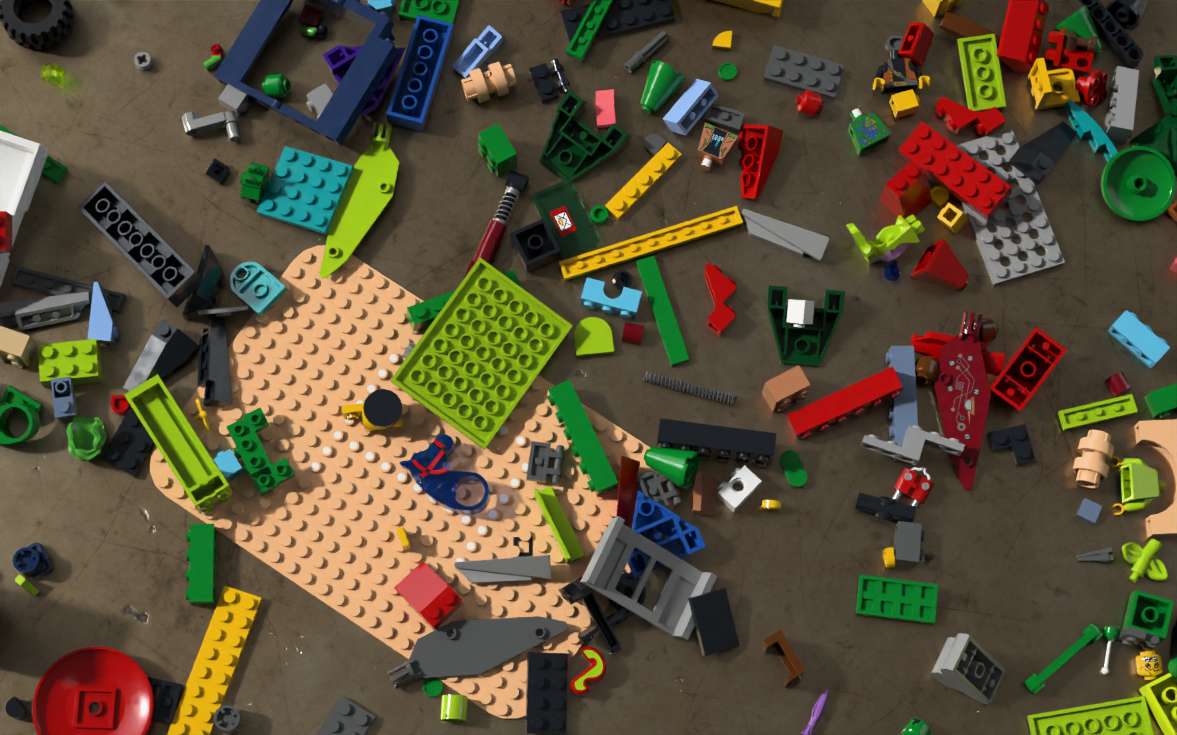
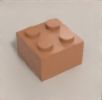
M798 365L765 382L762 394L772 412L776 410L781 412L789 407L788 404L794 401L799 403L804 400L810 383Z

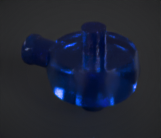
M894 260L892 264H888L884 268V276L889 281H896L900 277L899 262L897 260Z

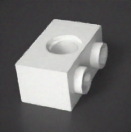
M745 465L741 469L737 468L730 475L732 479L728 483L724 481L717 489L719 491L717 498L733 513L762 482ZM740 484L743 490L737 492L733 489V485Z

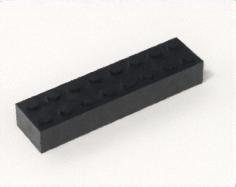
M106 181L78 207L177 308L205 281Z

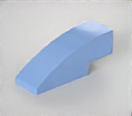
M488 25L478 39L475 38L452 67L463 77L468 78L469 71L479 68L498 49L505 38Z

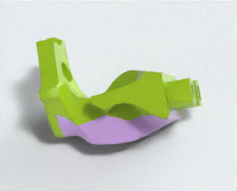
M913 214L906 219L898 215L895 225L883 228L874 240L866 238L854 223L846 225L856 245L870 265L878 260L886 262L894 260L906 250L910 243H918L920 240L917 236L925 232L923 225L919 220L917 221Z

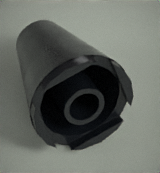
M1112 0L1106 9L1123 29L1126 28L1132 31L1139 25L1149 0Z

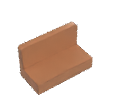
M697 473L696 477H694L692 515L715 516L717 478L703 477V473Z

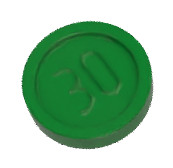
M723 63L719 67L718 74L721 79L731 81L736 77L737 69L732 63Z
M436 677L427 678L423 683V691L429 697H437L443 690L442 682Z

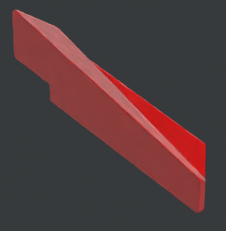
M621 456L616 517L623 518L625 520L623 524L632 529L639 481H636L640 461Z

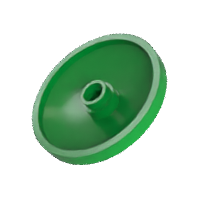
M1134 146L1119 151L1107 162L1102 173L1101 191L1106 204L1116 215L1126 220L1145 221L1159 216L1169 207L1175 195L1176 177L1170 162L1160 152L1149 147Z

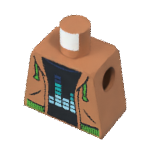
M705 123L697 156L703 159L700 167L710 171L713 164L721 166L735 147L738 136Z

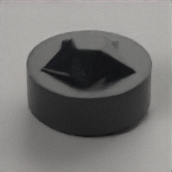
M621 270L613 275L612 281L617 289L623 290V287L629 288L631 286L632 276L628 271Z

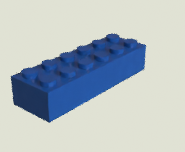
M417 15L386 113L388 123L424 131L454 35L452 23Z

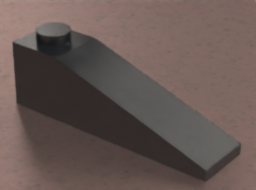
M1061 122L1021 146L1008 163L1038 185L1052 169L1078 132L1066 123Z
M163 319L150 336L123 388L129 392L157 374L161 379L166 375L169 376L175 368L181 364L183 366L189 361L199 348V345L177 327Z

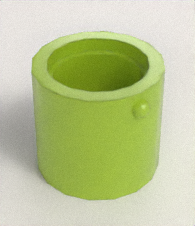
M443 695L441 721L466 722L468 697L463 695Z

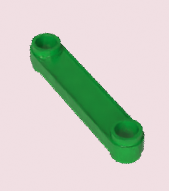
M1094 622L1082 631L1084 636L1039 675L1035 672L1024 682L1027 688L1036 694L1046 685L1044 681L1088 642L1093 644L1103 636L1102 629Z

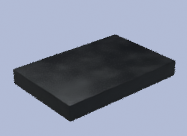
M726 588L688 598L702 656H708L740 646Z

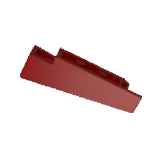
M932 331L926 332L925 336L913 334L910 346H914V351L939 360L941 348L955 336ZM980 342L986 373L998 377L1002 371L1006 354L987 351L988 343Z

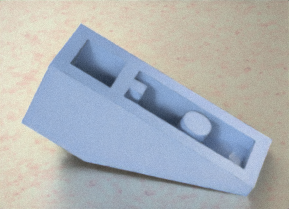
M94 282L88 339L114 343L115 338H118L119 328L116 327V321L102 284Z

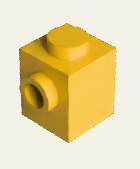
M913 89L891 96L889 103L895 119L917 112L920 100L918 95H915Z
M949 202L937 216L939 221L955 234L968 220L962 211Z

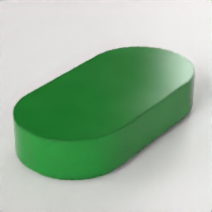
M793 450L783 452L780 457V464L788 483L794 488L804 486L807 481V473L799 455Z

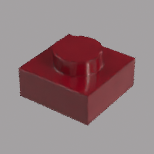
M306 4L298 19L299 23L317 28L323 11Z

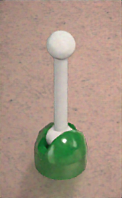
M1104 626L1103 636L1108 641L1105 663L1101 670L1104 675L1109 673L1108 664L1111 644L1118 639L1120 632L1118 628Z

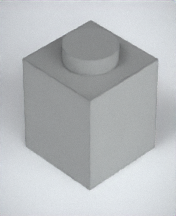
M229 84L218 98L221 107L228 111H235L237 116L245 112L249 106L247 94Z

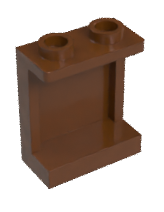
M780 630L764 639L760 646L762 651L766 653L775 648L791 676L786 678L783 685L785 687L788 685L794 687L799 684L806 670L782 631Z

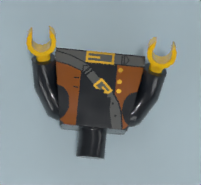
M900 50L890 51V59L884 60L883 65L878 67L873 76L874 83L872 89L875 90L876 87H879L880 94L900 93L911 89L915 92L918 84L920 89L923 88V85L930 87V77L923 75L917 66L912 64L910 58H901L898 54Z

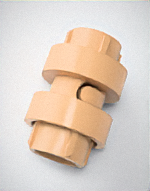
M498 61L488 65L489 71L482 73L480 68L469 71L470 77L461 80L467 101L477 98L478 102L482 103L490 100L489 94L496 92L498 97L509 94L508 88L517 85L511 64L501 67Z
M1089 430L1087 437L1080 439L1077 452L1082 457L1075 458L1072 472L1077 475L1075 482L1078 485L1096 489L1100 481L1107 479L1110 467L1105 461L1112 460L1115 449L1110 443V434L1100 430Z

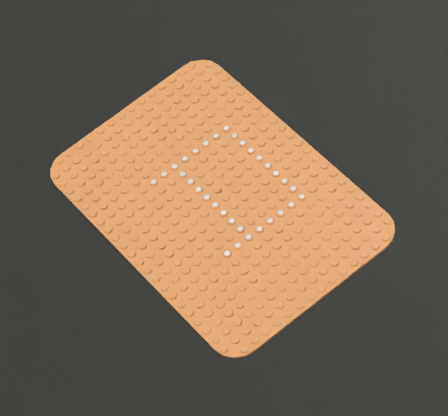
M317 245L304 250L291 262L279 279L288 290L262 316L254 312L228 347L233 404L230 406H203L205 388L199 387L181 410L212 460L216 458L219 452L231 449L239 464L243 465L245 463L242 457L238 459L233 450L236 445L226 426L244 418L243 415L261 407L270 426L256 434L271 464L286 458L295 476L280 484L273 491L261 496L251 475L246 476L243 473L228 483L233 492L229 500L224 503L218 501L213 504L214 508L210 512L199 514L156 446L150 459V473L154 484L167 498L206 524H215L216 530L408 660L417 639L433 632V630L394 587L421 562H425L463 600V605L437 629L452 621L535 616L566 622L568 624L566 631L480 675L436 677L459 694L467 696L469 701L489 714L501 719L522 718L526 716L527 653H568L569 665L583 644L579 640L578 634L595 624L581 599L571 605L561 596L559 589L584 575L605 529L608 527L611 519L616 518L618 488L596 496L595 492L591 493L587 485L589 479L586 474H582L579 467L581 462L572 453L571 447L573 445L564 436L563 423L559 424L555 416L557 410L555 406L551 407L547 399L549 388L555 385L537 375L484 450L391 383V378L406 359L402 355L411 342L417 344L429 328L426 327L413 332L406 316L407 307L424 301L352 254L328 278H322L320 270L326 245ZM380 389L391 390L398 395L402 403L403 428L394 429L391 426L388 427V430L365 431L362 416L356 420H348L343 418L342 406L362 404L369 394ZM196 399H199L202 410L206 411L208 415L206 419L211 427V432L206 431L203 420H195V417L200 413L195 402ZM582 404L617 478L618 487L621 456L640 461L637 476L654 471V469L646 465V460H644L646 450L651 447ZM436 439L448 446L451 455L436 470L446 467L449 470L447 472L450 476L444 478L430 477L427 480L421 479L423 476H418L421 472L415 467L412 460L416 459L422 467L427 469L441 451L433 443ZM531 441L551 443L550 451L556 452L557 445L564 446L565 460L562 461L561 470L563 474L559 485L552 484V476L548 475L546 483L526 480ZM425 454L429 455L430 462H427L426 458H424ZM549 459L548 468H554V459ZM656 471L658 477L663 476ZM638 483V490L642 492L640 485ZM662 483L661 486L664 493L669 492L666 483ZM547 487H552L585 557L568 565L566 564L533 496V491L536 489L539 492ZM668 499L669 508L667 509L672 511L675 505L672 499ZM402 526L405 529L411 546L410 549L405 551L402 548L396 531L397 528ZM513 537H519L522 541H517V546H513ZM533 537L532 556L550 555L551 579L531 577V581L472 584L462 573L455 569L454 562L525 557L519 556L520 552H529V540ZM627 563V565H626V567H625L623 573H630V572H631V570H630V568H629V566H628V563ZM594 591L593 594L604 613L609 605L606 596ZM538 629L536 635L542 636L543 631Z

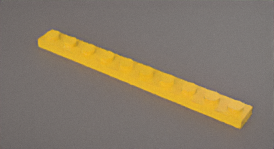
M737 206L559 261V266L564 281L741 226L743 221Z

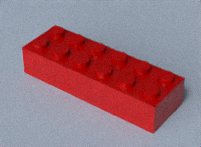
M923 121L898 150L900 157L908 163L913 160L926 173L927 177L987 221L991 219L1012 193L1009 184Z

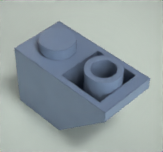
M71 377L51 379L55 418L66 420L78 416L77 399Z

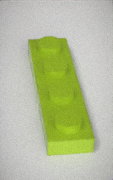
M1129 394L1061 410L1058 412L1062 429L1065 431L1133 415L1138 410L1133 395Z

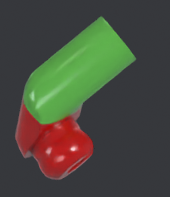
M219 44L212 45V56L203 63L207 71L222 62L224 51Z

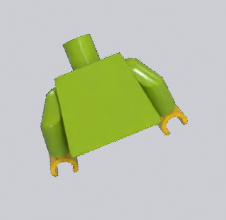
M1113 456L1112 460H1110L1117 462L1116 465H1109L1111 470H1116L1121 466L1122 503H1126V505L1114 504L1112 508L1119 507L1121 512L1114 513L1113 515L1120 516L1123 511L1142 510L1150 505L1154 498L1159 496V492L1165 490L1166 484L1163 480H1158L1157 470L1150 468L1143 460L1139 458H1123V460H1120L1117 456Z

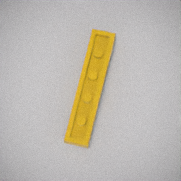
M667 143L605 205L609 213L619 220L681 158L682 154L671 144Z

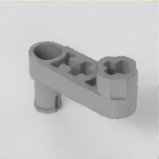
M235 111L220 112L199 118L197 112H187L181 117L185 133L188 136L226 127L229 141L234 142L241 139Z

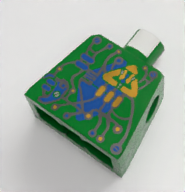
M860 108L850 113L854 121L850 123L848 131L858 156L890 140L892 133L875 113L870 112L863 115Z

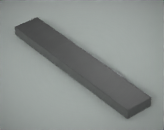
M16 266L10 282L12 286L51 296L88 292L90 302L86 305L91 306L92 285ZM104 289L112 312L121 314L126 295Z

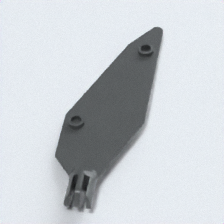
M540 616L452 621L417 639L409 660L387 671V674L392 675L407 667L406 670L390 678L391 682H395L411 675V677L395 684V690L417 678L480 675L566 631L568 624L564 621ZM538 629L543 631L542 636L536 635Z

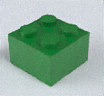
M498 123L479 133V141H477L479 145L478 151L481 157H486L489 162L487 166L491 173L495 172L497 177H500L517 168V153Z
M1135 590L1129 597L1122 630L1126 627L1147 631V634L1158 636L1159 643L1162 642L1167 636L1174 601Z

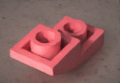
M614 89L596 91L598 128L611 127L613 123L616 124Z

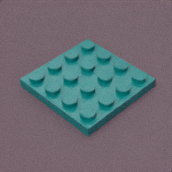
M285 146L257 213L264 217L327 235L353 174L354 167Z

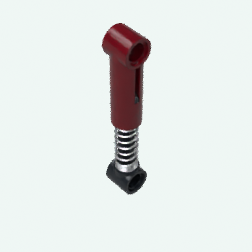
M513 170L510 171L505 183V196L502 197L503 200L500 202L501 205L498 206L499 209L496 211L497 214L494 215L495 218L490 220L474 259L468 266L465 277L479 258H482L490 265L492 264L507 230L506 220L511 215L510 211L513 210L512 207L515 206L514 202L517 201L516 199L525 192L529 176Z

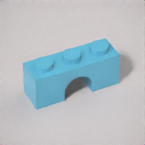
M586 278L581 296V304L585 308H598L604 313H617L627 319H631V317L636 318L642 291L623 287L622 294L618 298L611 299L604 294L605 282Z

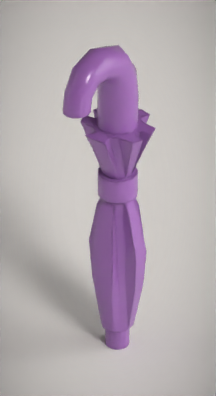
M825 689L824 693L819 697L813 707L808 727L800 734L814 735L816 723L820 720L826 709L830 690Z

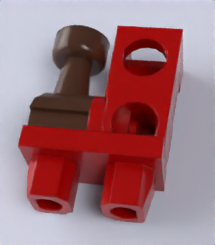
M1061 28L1060 32L1050 31L1048 43L1057 44V48L1047 47L1044 59L1054 61V66L1060 65L1090 73L1097 37L1091 36L1088 40L1078 37L1074 31H1067V29ZM1077 46L1087 47V51L1077 50Z

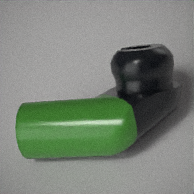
M322 24L318 28L306 25L299 27L300 34L320 38L325 37L328 30Z

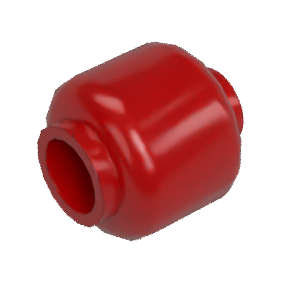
M806 90L803 94L799 93L795 104H798L797 109L800 113L814 117L816 114L819 115L821 113L824 101H822L820 94Z

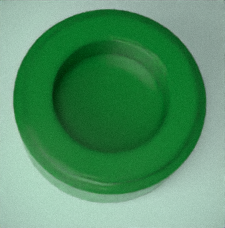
M597 205L591 209L590 219L594 224L603 225L608 221L609 211L605 206Z

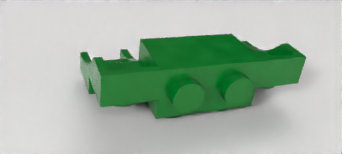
M260 407L243 415L244 418L226 427L236 445L233 450L237 458L242 457L245 463L241 466L246 476L251 475L260 495L263 496L294 477L295 474L286 458L271 464L256 434L270 426Z

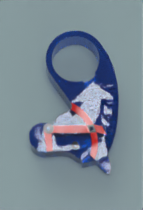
M446 434L437 436L426 450L418 453L414 452L411 460L400 462L402 468L411 472L418 486L433 501L450 511L474 515L482 512L490 502V488L481 475L474 472L448 470V457L453 454L455 444L452 438ZM466 481H477L485 488L483 499L474 506H463L455 498V490Z

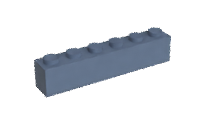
M891 346L889 351L886 352L885 357L886 363H889V368L893 366L903 386V391L900 392L901 395L893 399L887 398L891 400V407L888 408V418L892 419V426H889V437H892L893 442H896L900 447L909 426H918L914 346ZM893 458L894 462H904Z

